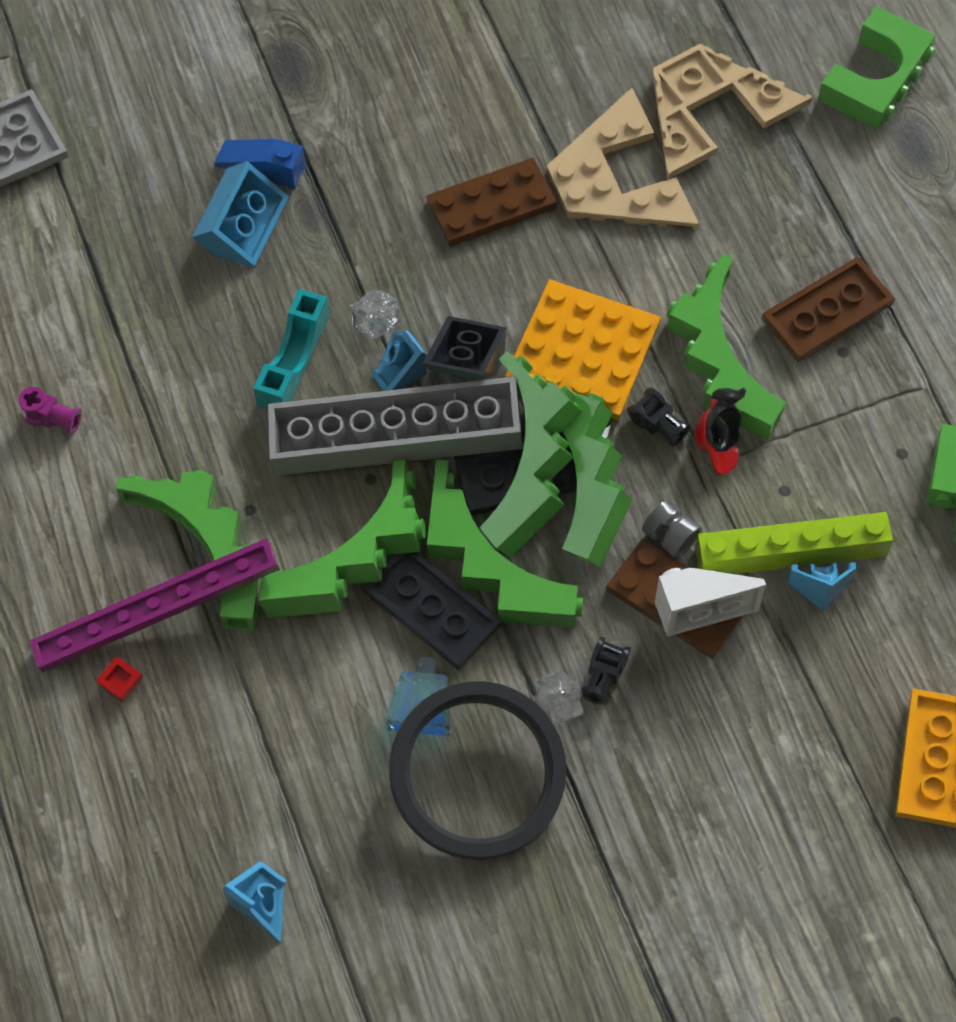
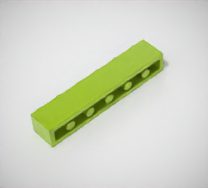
M887 512L700 533L697 536L695 554L698 569L741 574L790 568L792 564H798V567L810 566L811 564L818 565L886 557L893 543V536Z

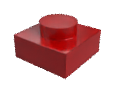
M116 656L96 679V683L123 703L142 681L143 676L142 673Z

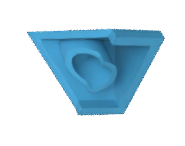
M393 331L377 370H373L371 375L384 391L403 389L427 374V369L422 368L426 352L409 331Z
M856 562L849 563L844 573L837 572L836 563L828 567H816L814 564H811V574L799 571L798 564H792L787 577L788 584L820 610L824 611L852 581L856 570Z
M260 861L226 884L222 891L230 906L281 943L284 885L287 880Z

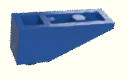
M276 138L225 140L214 162L216 167L227 169L248 161L272 183L296 189L306 167L303 146Z

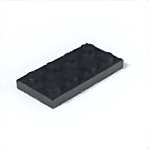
M561 432L560 435L567 441L563 432ZM568 445L565 449L572 455V451ZM523 449L454 457L471 516L496 510L514 480ZM574 459L550 480L559 489L560 493L558 495L577 491Z
M417 552L395 554L387 562V567L382 568V580L379 582H368L363 586L365 594L458 671L501 627V620Z

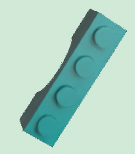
M303 289L298 290L288 311L287 324L281 346L273 361L269 364H264L254 385L253 391L257 407L268 410V404L292 401L330 317L327 297Z

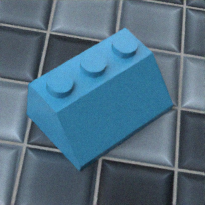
M248 161L226 169L192 238L215 256L254 267L289 196Z

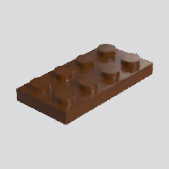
M534 157L427 195V203L449 247L557 208V201Z
M857 256L762 314V321L794 359L800 362L892 306L895 297Z
M642 538L609 581L606 591L663 627L655 605L659 576H662L664 572L670 569L679 568L683 570L688 567ZM745 615L675 634V636L713 660Z

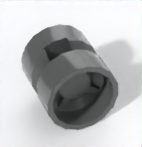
M665 500L648 516L643 524L642 531L654 542L662 541V548L673 558L679 559L697 541V536L702 532V527L689 516L683 518L682 510L670 500Z

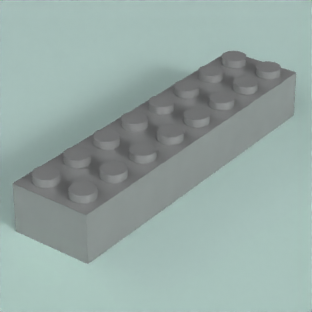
M515 376L268 404L270 461L277 476L393 463V460L406 459V462L523 449L519 394Z

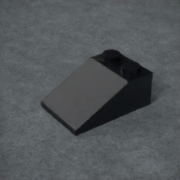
M448 316L429 350L422 368L483 381L497 374L501 366L499 358L505 353L507 327Z

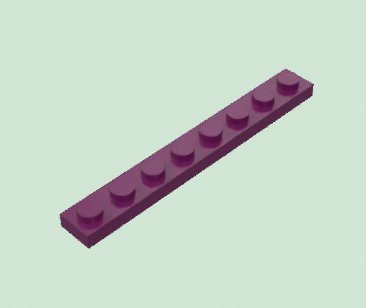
M267 538L29 640L38 669L42 672L50 670L280 570L271 543Z

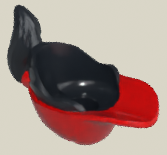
M731 388L716 389L711 396L710 408L701 415L696 425V445L701 451L709 453L713 469L718 475L729 473L738 462V443L741 439L739 434L741 414L735 403L745 397L746 388L739 390Z

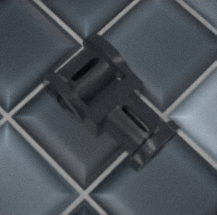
M651 387L644 391V396L635 405L630 404L626 409L628 416L636 425L645 428L652 435L659 431L669 440V444L672 447L677 446L685 438L691 427L687 422L682 423L673 416V407L666 402L657 390Z
M600 636L589 665L590 677L586 686L581 688L580 695L591 703L606 705L609 699L607 696L612 683H617L619 675L623 673L631 647L626 646L622 648L606 642L605 638Z

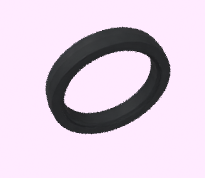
M470 681L451 685L436 691L421 701L408 714L401 724L392 745L389 761V779L393 798L400 814L420 839L433 848L454 857L487 860L506 856L522 849L547 828L556 814L563 797L566 783V758L556 727L543 709L533 700L505 685L485 681ZM463 704H489L515 715L533 733L540 746L544 760V785L535 809L517 828L496 837L467 838L442 828L422 809L411 784L410 760L418 735L438 714Z

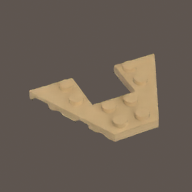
M698 44L654 67L652 75L667 178L671 179L717 154L718 147L689 111L732 90L765 129L810 105L812 96L809 94L803 96L785 87V83L779 80H771L768 75L754 68L748 67L745 69L733 63L732 58L724 54H717L711 48L702 44Z
M633 88L628 90L547 165L549 179L567 218H591L596 221H605V218L624 220V223L647 225L653 223L658 227H666V224L691 226L692 230H697L699 222L676 177L622 194L603 155L654 138V131Z

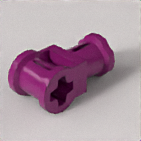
M28 387L19 394L18 402L26 423L34 426L42 425L50 429L55 425L66 429V432L71 435L78 429L82 417V410L80 408L71 409L58 404L57 398L45 394L38 387Z

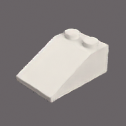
M674 568L659 576L655 605L668 637L759 611L766 583L761 578L696 568L683 570Z

